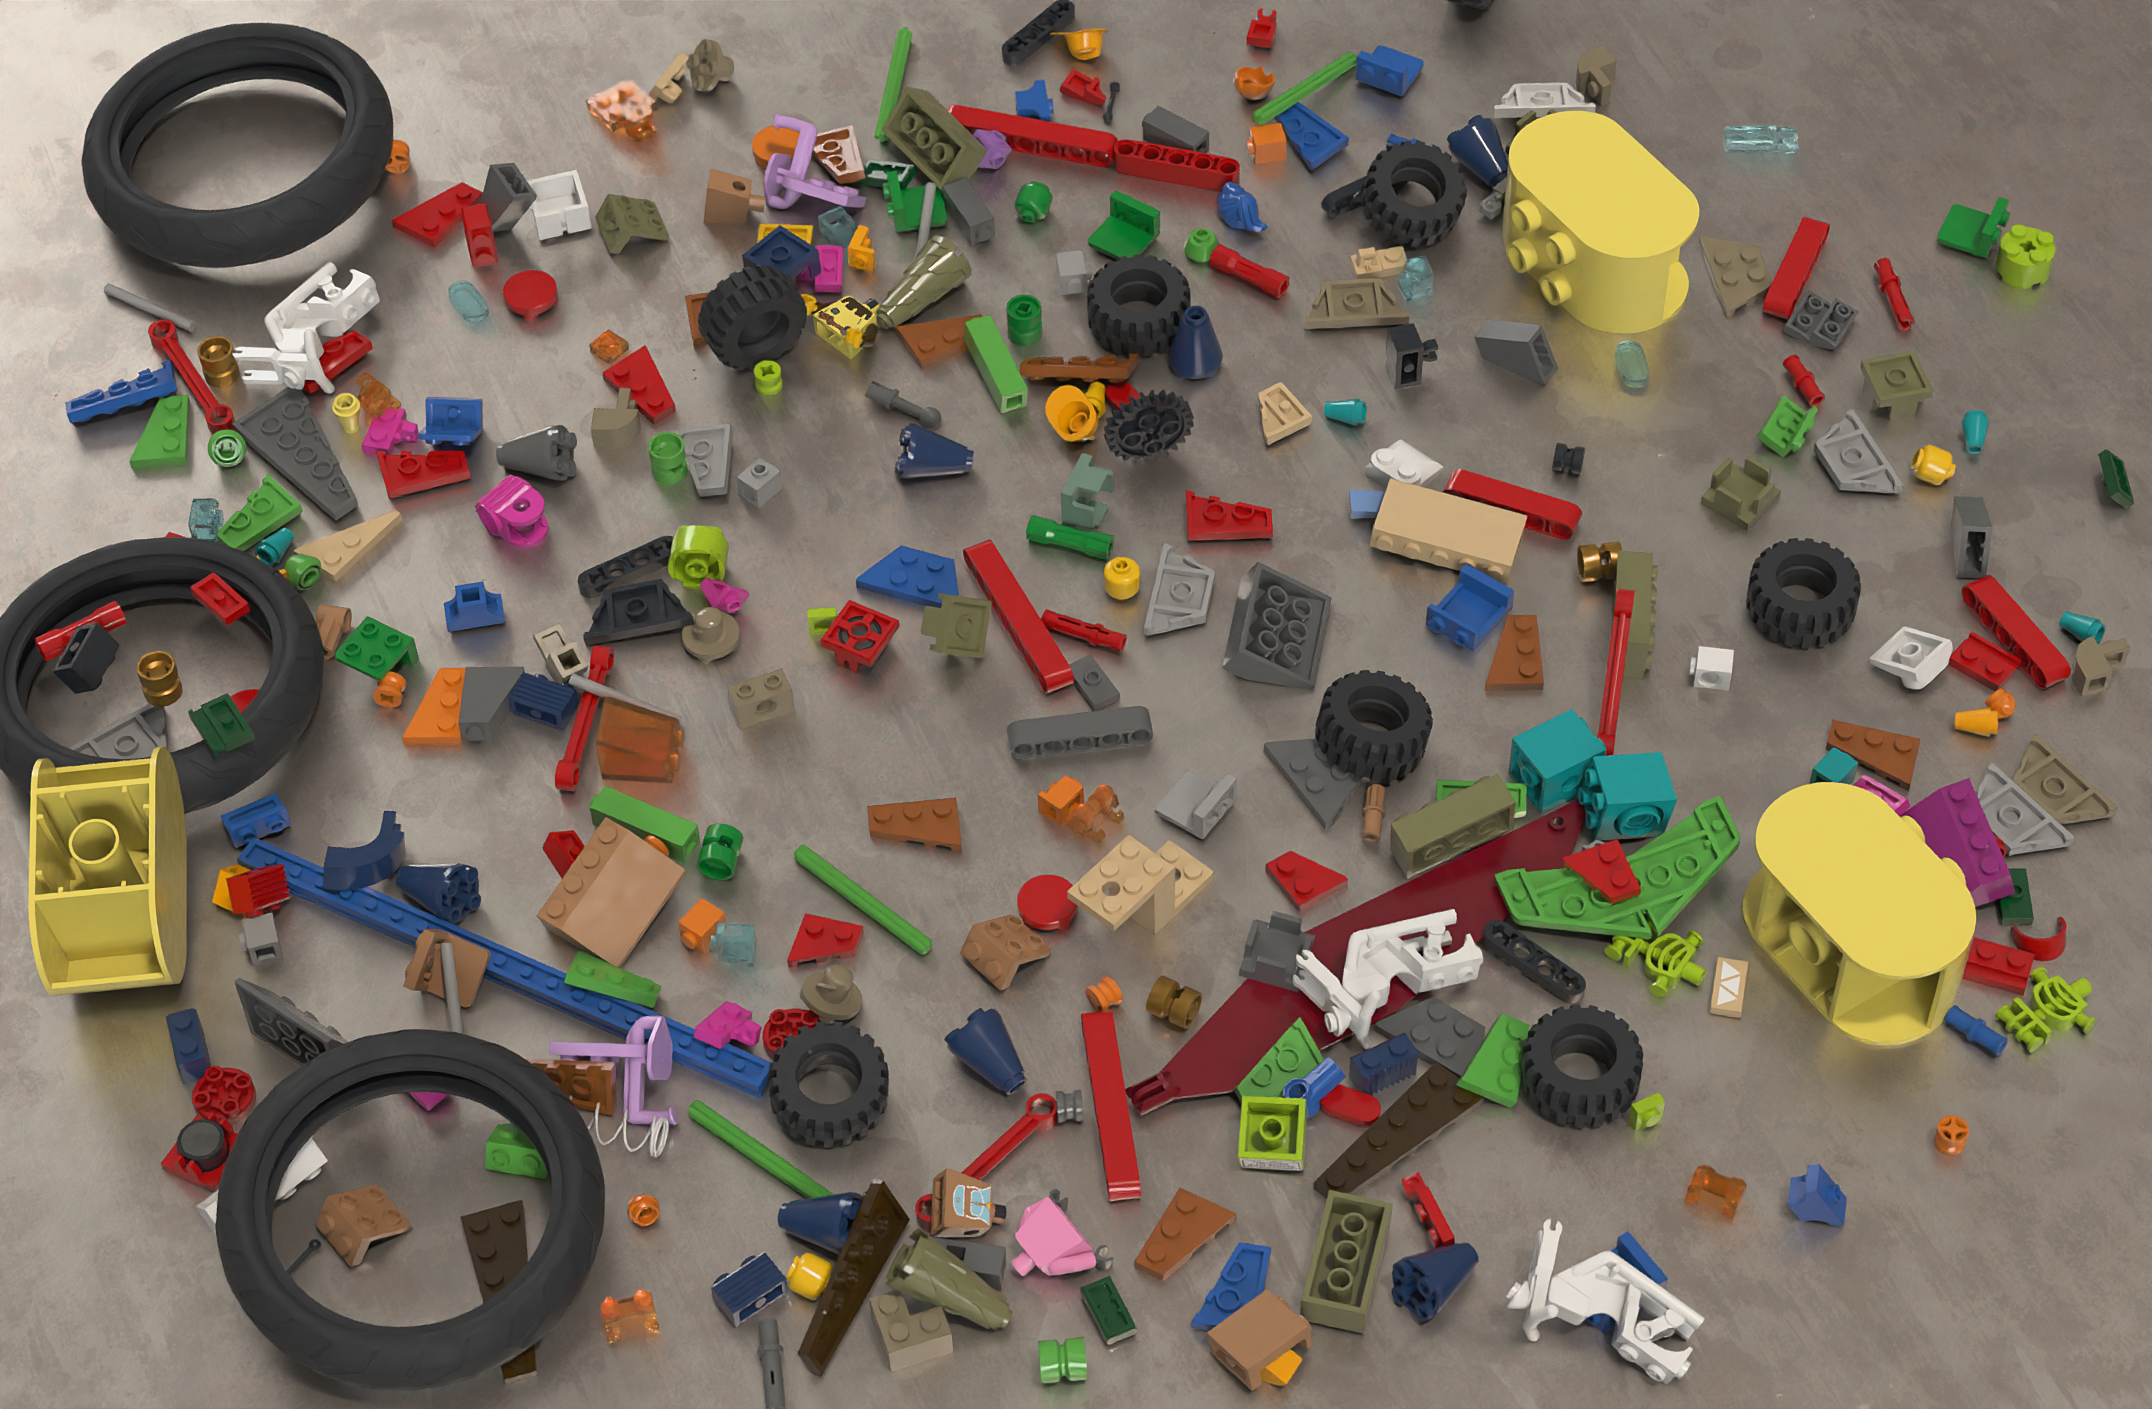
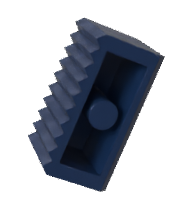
M523 672L522 677L517 681V685L514 686L508 697L511 712L514 715L517 714L519 717L523 716L544 725L548 724L550 727L553 726L555 729L559 728L560 730L565 728L579 705L577 690L572 685L566 682L558 684L549 681L542 674L531 675Z
M190 1008L166 1016L176 1066L183 1084L186 1085L198 1082L204 1076L206 1069L211 1066L206 1039L197 1010Z
M1402 1033L1351 1057L1349 1061V1078L1358 1091L1371 1096L1373 1093L1378 1094L1379 1090L1389 1089V1085L1394 1086L1395 1083H1400V1080L1405 1081V1078H1410L1411 1075L1416 1076L1418 1051L1406 1033Z
M763 1252L757 1257L752 1255L746 1258L740 1268L733 1273L720 1275L711 1287L714 1302L732 1324L738 1327L745 1320H749L751 1316H755L756 1313H760L762 1309L771 1305L772 1302H776L778 1298L788 1293V1285L785 1275L771 1261L766 1252Z

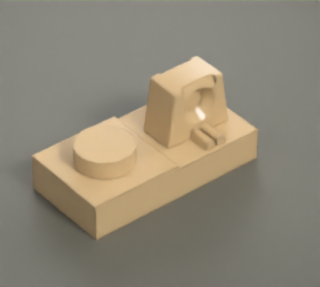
M682 52L677 55L647 95L648 99L654 102L659 97L669 104L675 102L682 90L672 80L675 79L678 82L687 69L683 67L688 60L686 55Z
M1403 246L1375 251L1374 247L1359 249L1356 255H1350V263L1356 279L1378 278L1409 272V263Z

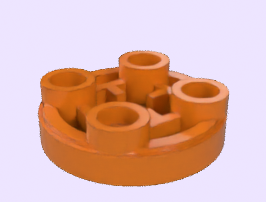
M774 125L760 130L752 141L753 156L756 164L760 167H767L769 159L774 153L790 155L792 164L800 132L787 128L777 130Z

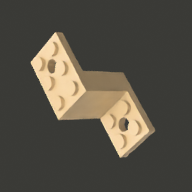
M1128 834L1067 891V898L1113 932L1130 917L1156 935L1214 880L1215 872L1170 840L1154 853ZM1175 874L1180 877L1177 881H1175ZM1109 889V896H1106L1103 891Z

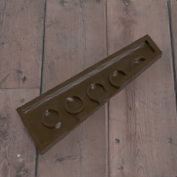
M1435 1062L1314 1181L1313 1189L1326 1199L1329 1190L1356 1195L1370 1185L1374 1179L1380 1178L1390 1171L1392 1165L1404 1157H1410L1416 1152V1148L1429 1140L1431 1142L1438 1137L1440 1132L1453 1123L1455 1125L1478 1109L1484 1103V1097L1457 1086L1456 1083L1459 1078L1438 1062Z
M873 1179L868 1190L862 1195L861 1207L797 1353L812 1374H823L910 1220L883 1180Z
M522 1199L461 1216L483 1303L502 1291L528 1263L525 1210ZM535 1344L511 1361L500 1365L505 1385L537 1376Z

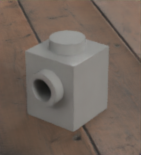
M1083 251L1056 253V273L1060 294L1087 292V281L1092 279L1090 264L1085 265Z
M761 458L757 459L737 476L739 496L760 509L782 490L780 470L772 463L769 464Z
M272 912L242 920L244 932L239 933L243 951H249L253 966L283 959L279 934Z

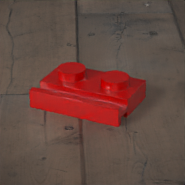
M1971 632L1969 637L1951 654L1948 665L1996 692L2007 683L2015 670L2020 668L2022 660L1978 634Z
M1974 937L1962 979L2024 996L2035 954Z

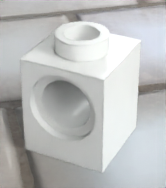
M1698 646L1697 658L1691 657L1689 674L1695 675L1694 687L1729 691L1734 650Z

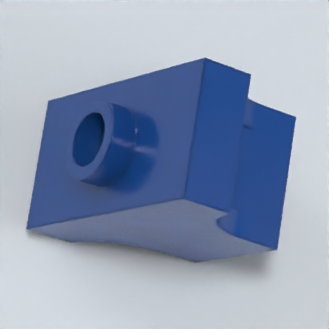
M1035 80L1034 85L1030 89L1015 92L1017 116L1051 122L1054 106L1053 99H1048L1045 80Z
M483 581L455 586V597L444 603L448 632L505 623L501 594L488 592L484 587Z
M1820 1164L1809 1165L1806 1175L1791 1178L1788 1206L1801 1222L1818 1220L1826 1222L1832 1227L1844 1225L1847 1197Z

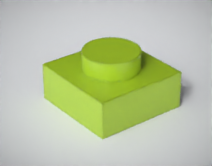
M836 607L807 609L809 636L825 634L837 617Z
M1657 1092L1631 1104L1629 1122L1635 1130L1644 1126L1651 1127L1662 1119L1665 1100L1661 1094Z

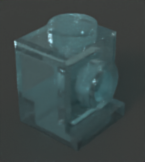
M842 206L818 216L820 236L822 238L825 237L831 246H842L844 249H848L857 230V224ZM837 220V223H836V224H834V225H831V224H830V223H832V222H834V221Z
M1425 255L1405 259L1404 271L1401 272V279H1398V284L1406 302L1432 297L1434 273Z
M193 499L188 521L192 538L219 543L216 534L219 531V527L223 526L224 517L223 511L218 509L219 503L216 499Z
M718 923L716 935H711L710 953L717 954L718 961L729 963L747 962L748 967H754L757 943L754 924Z

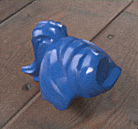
M1226 183L1223 186L1222 193L1217 196L1219 216L1234 229L1246 228L1253 232L1265 231L1268 226L1259 219L1258 205L1254 196L1236 183Z

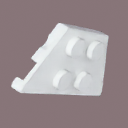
M1568 83L1514 84L1510 88V92L1502 97V104L1494 106V118H1522L1531 110L1536 112V118L1544 117L1551 109L1556 112L1588 111L1595 113L1596 106L1594 103H1584V96L1573 90V87Z

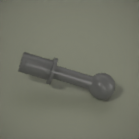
M872 381L866 390V397L886 405L887 410H891L894 406L919 418L921 425L925 428H935L941 422V414L936 408L927 407L923 409L899 397V390L897 389L893 391Z

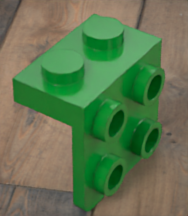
M897 171L886 172L887 183L882 184L885 200L889 199V202L886 203L888 219L893 218L895 232L919 229L925 186L901 190ZM937 186L930 227L947 224L942 191Z
M1115 190L1110 196V216L1088 238V245L1117 260L1123 256L1130 258L1135 254H1142L1160 235V211Z
M1999 197L1991 214L1959 204L1952 205L1938 233L1937 241L1941 244L1987 258L1993 245L1997 246L2002 234L2001 228H2006L2011 215V212L2007 211L2009 200Z
M368 616L335 652L338 662L375 680H382L398 661L413 667L419 660L414 638Z

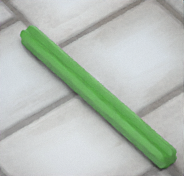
M907 27L899 29L896 35L874 137L880 143L889 140V137L882 131V128L899 98L912 39V32Z
M1347 52L1253 112V122L1263 125L1356 65L1357 55Z
M800 845L794 851V859L919 954L925 955L931 950L932 940L806 845Z
M695 1100L689 1106L688 1114L691 1118L805 1198L834 1195L700 1100Z

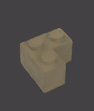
M899 1290L869 1298L871 1318L891 1372L953 1353L952 1333L942 1307L910 1316L902 1292Z

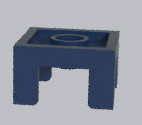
M781 225L742 255L744 268L749 266L755 268L756 265L775 267L783 271L790 281L808 266L812 279L822 272L818 249Z

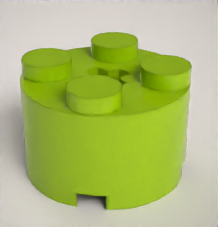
M2022 224L2012 226L2011 230L2005 233L2001 239L1995 266L1997 273L1999 271L2003 276L2002 280L2013 287L2022 289L2032 288L2033 284L2040 283L2041 285L2045 283L2049 278L2056 250L2053 241L2054 236L2050 232L2025 227Z
M680 526L672 540L668 563L670 576L674 580L677 578L682 581V586L692 590H702L700 584L705 578L722 581L725 576L729 545L726 538L722 535V530L717 526Z

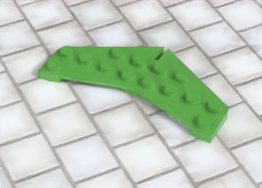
M1721 796L1704 801L1694 808V813L1634 854L1626 857L1641 888V894L1614 904L1604 899L1598 890L1586 885L1583 882V878L1572 869L1569 871L1563 868L1526 872L1524 868L1512 869L1495 874L1494 880L1513 921L1519 925L1652 939V932L1643 915H1647L1658 937L1738 850L1740 834Z

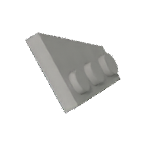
M731 424L677 429L678 435L684 441L685 455L699 496L727 494L733 437Z

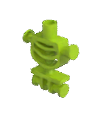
M1648 921L1647 924L1653 934V927L1650 921ZM1693 930L1687 933L1685 940L1676 934L1667 933L1658 937L1652 943H1648V939L1614 935L1612 938L1613 944L1608 945L1604 950L1605 954L1615 961H1619L1622 958L1621 952L1625 951L1623 966L1627 968L1639 952L1644 953V955L1646 954L1644 974L1649 980L1655 982L1650 985L1649 991L1657 997H1665L1668 992L1666 987L1675 988L1681 978L1699 986L1707 972L1703 967L1693 963L1696 952L1695 947H1700L1703 944L1702 937ZM1652 959L1657 960V967L1651 962ZM1664 964L1668 966V971L1663 970Z
M2044 966L2039 967L2029 976L2032 981L2038 983L2035 985L2030 999L2033 1012L2019 997L2013 999L2011 1006L2006 1004L2001 1007L1995 1014V1018L1997 1020L2002 1019L2007 1024L2005 1028L2009 1032L2016 1030L2015 1038L2019 1042L2023 1041L2028 1046L2027 1050L2030 1053L2036 1051L2042 1043L2045 1045L2049 1042L2052 1031L2048 1027L2058 1031H2067L2077 1023L2083 1027V1032L2087 1034L2097 1022V1018H2090L2085 1014L2087 1003L2083 998L2092 993V986L2087 979L2081 977L2068 985L2059 975L2049 978L2046 974L2047 969Z

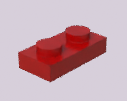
M214 572L190 587L192 595L226 626L250 611L249 603Z

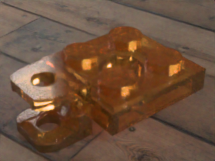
M631 79L622 81L618 85L599 92L586 100L587 108L613 132L625 127L626 133L638 142H642L657 134L656 126L650 121L653 118V112L658 110L656 102Z

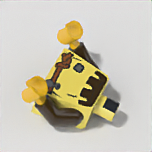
M801 295L807 306V315L813 314L815 334L848 358H854L862 348L873 347L878 333L876 310L880 306L875 299L870 298L861 304L852 296H846L839 301L821 303L817 302L811 295Z

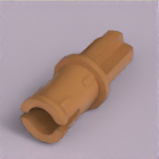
M1378 784L1368 787L1366 806L1362 809L1364 822L1361 836L1367 842H1377L1380 840L1381 822L1385 817V810L1383 809L1385 788Z

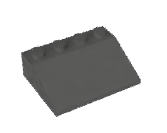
M1257 562L1240 581L1222 668L1246 680L1312 690L1315 686L1332 597Z
M241 978L234 982L251 1033L298 1065L302 1066L313 1057L348 1042L332 1026L325 1027L309 1011L302 1012L296 1008L295 1004L288 997H280L268 989Z

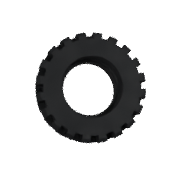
M1403 141L1400 146L1398 144L1388 146L1387 150H1382L1377 154L1375 160L1372 161L1361 189L1362 195L1360 199L1362 207H1365L1363 210L1365 218L1372 220L1370 225L1375 231L1380 230L1382 232L1381 236L1387 240L1389 238L1396 240V244L1403 245L1404 243H1409L1410 247H1419L1420 243L1427 246L1433 244L1435 239L1436 241L1442 240L1455 227L1467 197V188L1465 187L1467 182L1465 175L1460 174L1462 169L1457 162L1453 163L1451 155L1447 152H1440L1439 147L1433 144L1430 147L1421 141H1417L1416 144H1411V141ZM1401 181L1416 182L1431 192L1436 203L1425 207L1410 205L1396 195L1392 184Z
M1135 254L1130 258L1126 256L1119 257L1118 261L1114 262L1112 260L1104 265V269L1100 268L1088 285L1087 316L1089 328L1092 330L1095 339L1100 341L1103 346L1108 349L1113 348L1115 353L1121 355L1122 353H1128V355L1144 354V357L1152 356L1154 352L1162 353L1166 351L1167 347L1172 344L1182 315L1191 306V293L1186 277L1182 275V272L1176 266L1171 267L1170 262L1164 259L1161 261L1157 260L1156 256L1148 255V257H1141V254ZM1138 300L1148 301L1157 305L1154 308L1142 311L1121 307L1124 303Z
M756 265L755 268L749 266L742 268L741 272L737 273L735 271L729 274V278L724 281L722 279L717 283V287L714 290H710L707 294V300L703 301L700 307L698 328L718 360L724 365L744 370L745 367L747 369H754L762 361L774 358L777 360L786 349L789 350L794 345L795 339L798 340L802 334L801 329L805 328L807 306L800 293L783 271L771 266Z
M1791 538L1788 539L1787 543L1780 541L1773 544L1772 549L1768 547L1761 552L1760 557L1756 558L1753 563L1746 598L1749 616L1754 623H1757V628L1763 634L1767 632L1770 639L1776 642L1778 640L1783 641L1786 646L1793 647L1794 644L1801 645V648H1810L1811 645H1816V647L1827 645L1828 640L1834 642L1841 638V634L1846 633L1850 629L1851 623L1855 619L1861 592L1859 572L1854 568L1855 564L1849 557L1844 558L1843 551L1837 547L1835 549L1831 548L1827 542H1814L1812 538H1805V540ZM1790 585H1805L1818 590L1825 598L1816 601L1798 600L1782 591V588Z
M1361 670L1359 674L1352 672L1344 675V678L1340 677L1335 680L1325 691L1315 725V738L1318 741L1321 752L1323 754L1327 753V760L1332 765L1337 764L1340 771L1346 774L1350 772L1354 774L1355 778L1359 779L1363 777L1370 778V781H1379L1380 778H1385L1386 781L1397 778V775L1402 777L1410 773L1412 769L1420 764L1421 758L1424 756L1433 726L1430 705L1426 702L1425 697L1420 691H1415L1416 688L1413 684L1401 681V677L1397 675L1389 676L1384 671L1378 670L1376 673H1370V670ZM1356 720L1375 721L1385 725L1391 731L1373 730L1361 725Z
M1580 1004L1570 1005V1009L1566 1010L1563 1007L1554 1009L1551 1016L1548 1013L1544 1014L1538 1019V1024L1532 1025L1528 1031V1037L1525 1039L1521 1062V1078L1524 1093L1529 1095V1101L1535 1108L1541 1107V1114L1549 1119L1553 1116L1557 1118V1123L1566 1125L1568 1122L1575 1124V1127L1584 1128L1585 1124L1597 1127L1602 1126L1604 1120H1607L1608 1123L1619 1118V1113L1627 1112L1639 1091L1644 1063L1642 1046L1639 1044V1038L1635 1031H1629V1024L1622 1018L1617 1020L1615 1013L1611 1011H1599L1598 1006L1589 1005L1588 1008H1580ZM1569 1053H1587L1603 1061L1610 1071L1595 1079H1577L1563 1073L1555 1065L1554 1061Z
M822 1021L815 1022V1028L809 1029L807 1025L799 1028L796 1037L793 1034L788 1035L783 1040V1048L777 1047L773 1055V1062L770 1063L769 1097L773 1114L777 1115L778 1122L782 1128L790 1127L791 1136L797 1140L803 1136L806 1138V1144L815 1146L816 1142H823L824 1148H833L834 1142H841L842 1146L852 1143V1137L857 1136L858 1139L863 1138L868 1134V1126L875 1128L880 1122V1114L885 1112L887 1097L889 1096V1070L887 1062H884L882 1049L878 1046L874 1048L875 1040L869 1034H865L862 1037L860 1029L853 1025L847 1029L843 1028V1022L834 1021L833 1026H825V1022ZM838 1065L853 1073L858 1079L859 1086L851 1097L842 1102L822 1104L805 1096L799 1088V1082L808 1071L815 1067Z

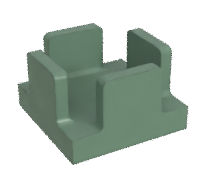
M1081 454L1061 492L1062 525L1073 528L1076 525L1088 529L1099 528L1108 512L1107 504L1090 500L1092 495H1099L1100 491L1112 493L1114 489V472L1094 466L1093 456Z

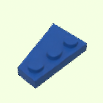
M1300 102L1274 117L1277 123H1281L1284 133L1311 171L1349 144L1348 136Z
M1238 1243L1221 1271V1276L1213 1290H1210L1206 1296L1199 1313H1196L1191 1321V1328L1210 1331L1264 1292L1271 1247Z

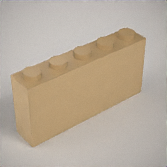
M1390 478L1373 526L1370 546L1382 551L1393 552L1408 558L1422 560L1458 571L1467 563L1493 579L1508 584L1524 533L1527 515Z

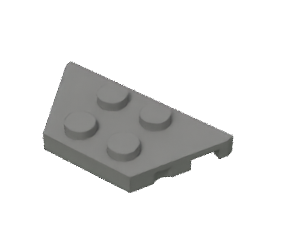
M1853 409L1846 413L1845 419L1840 424H1834L1829 429L1828 434L1823 435L1815 442L1814 452L1839 490L1902 493L1903 483Z
M1163 544L1144 625V635L1149 636L1205 623L1215 582V571L1205 565L1198 564L1195 559L1188 555L1182 557L1172 551V546Z
M147 704L74 744L69 749L90 756L113 759L151 757L156 747H165L168 750L165 707Z
M1993 762L1989 764L1976 795L1993 834L2004 841V847L2008 855L2067 847L2073 844L2074 836Z

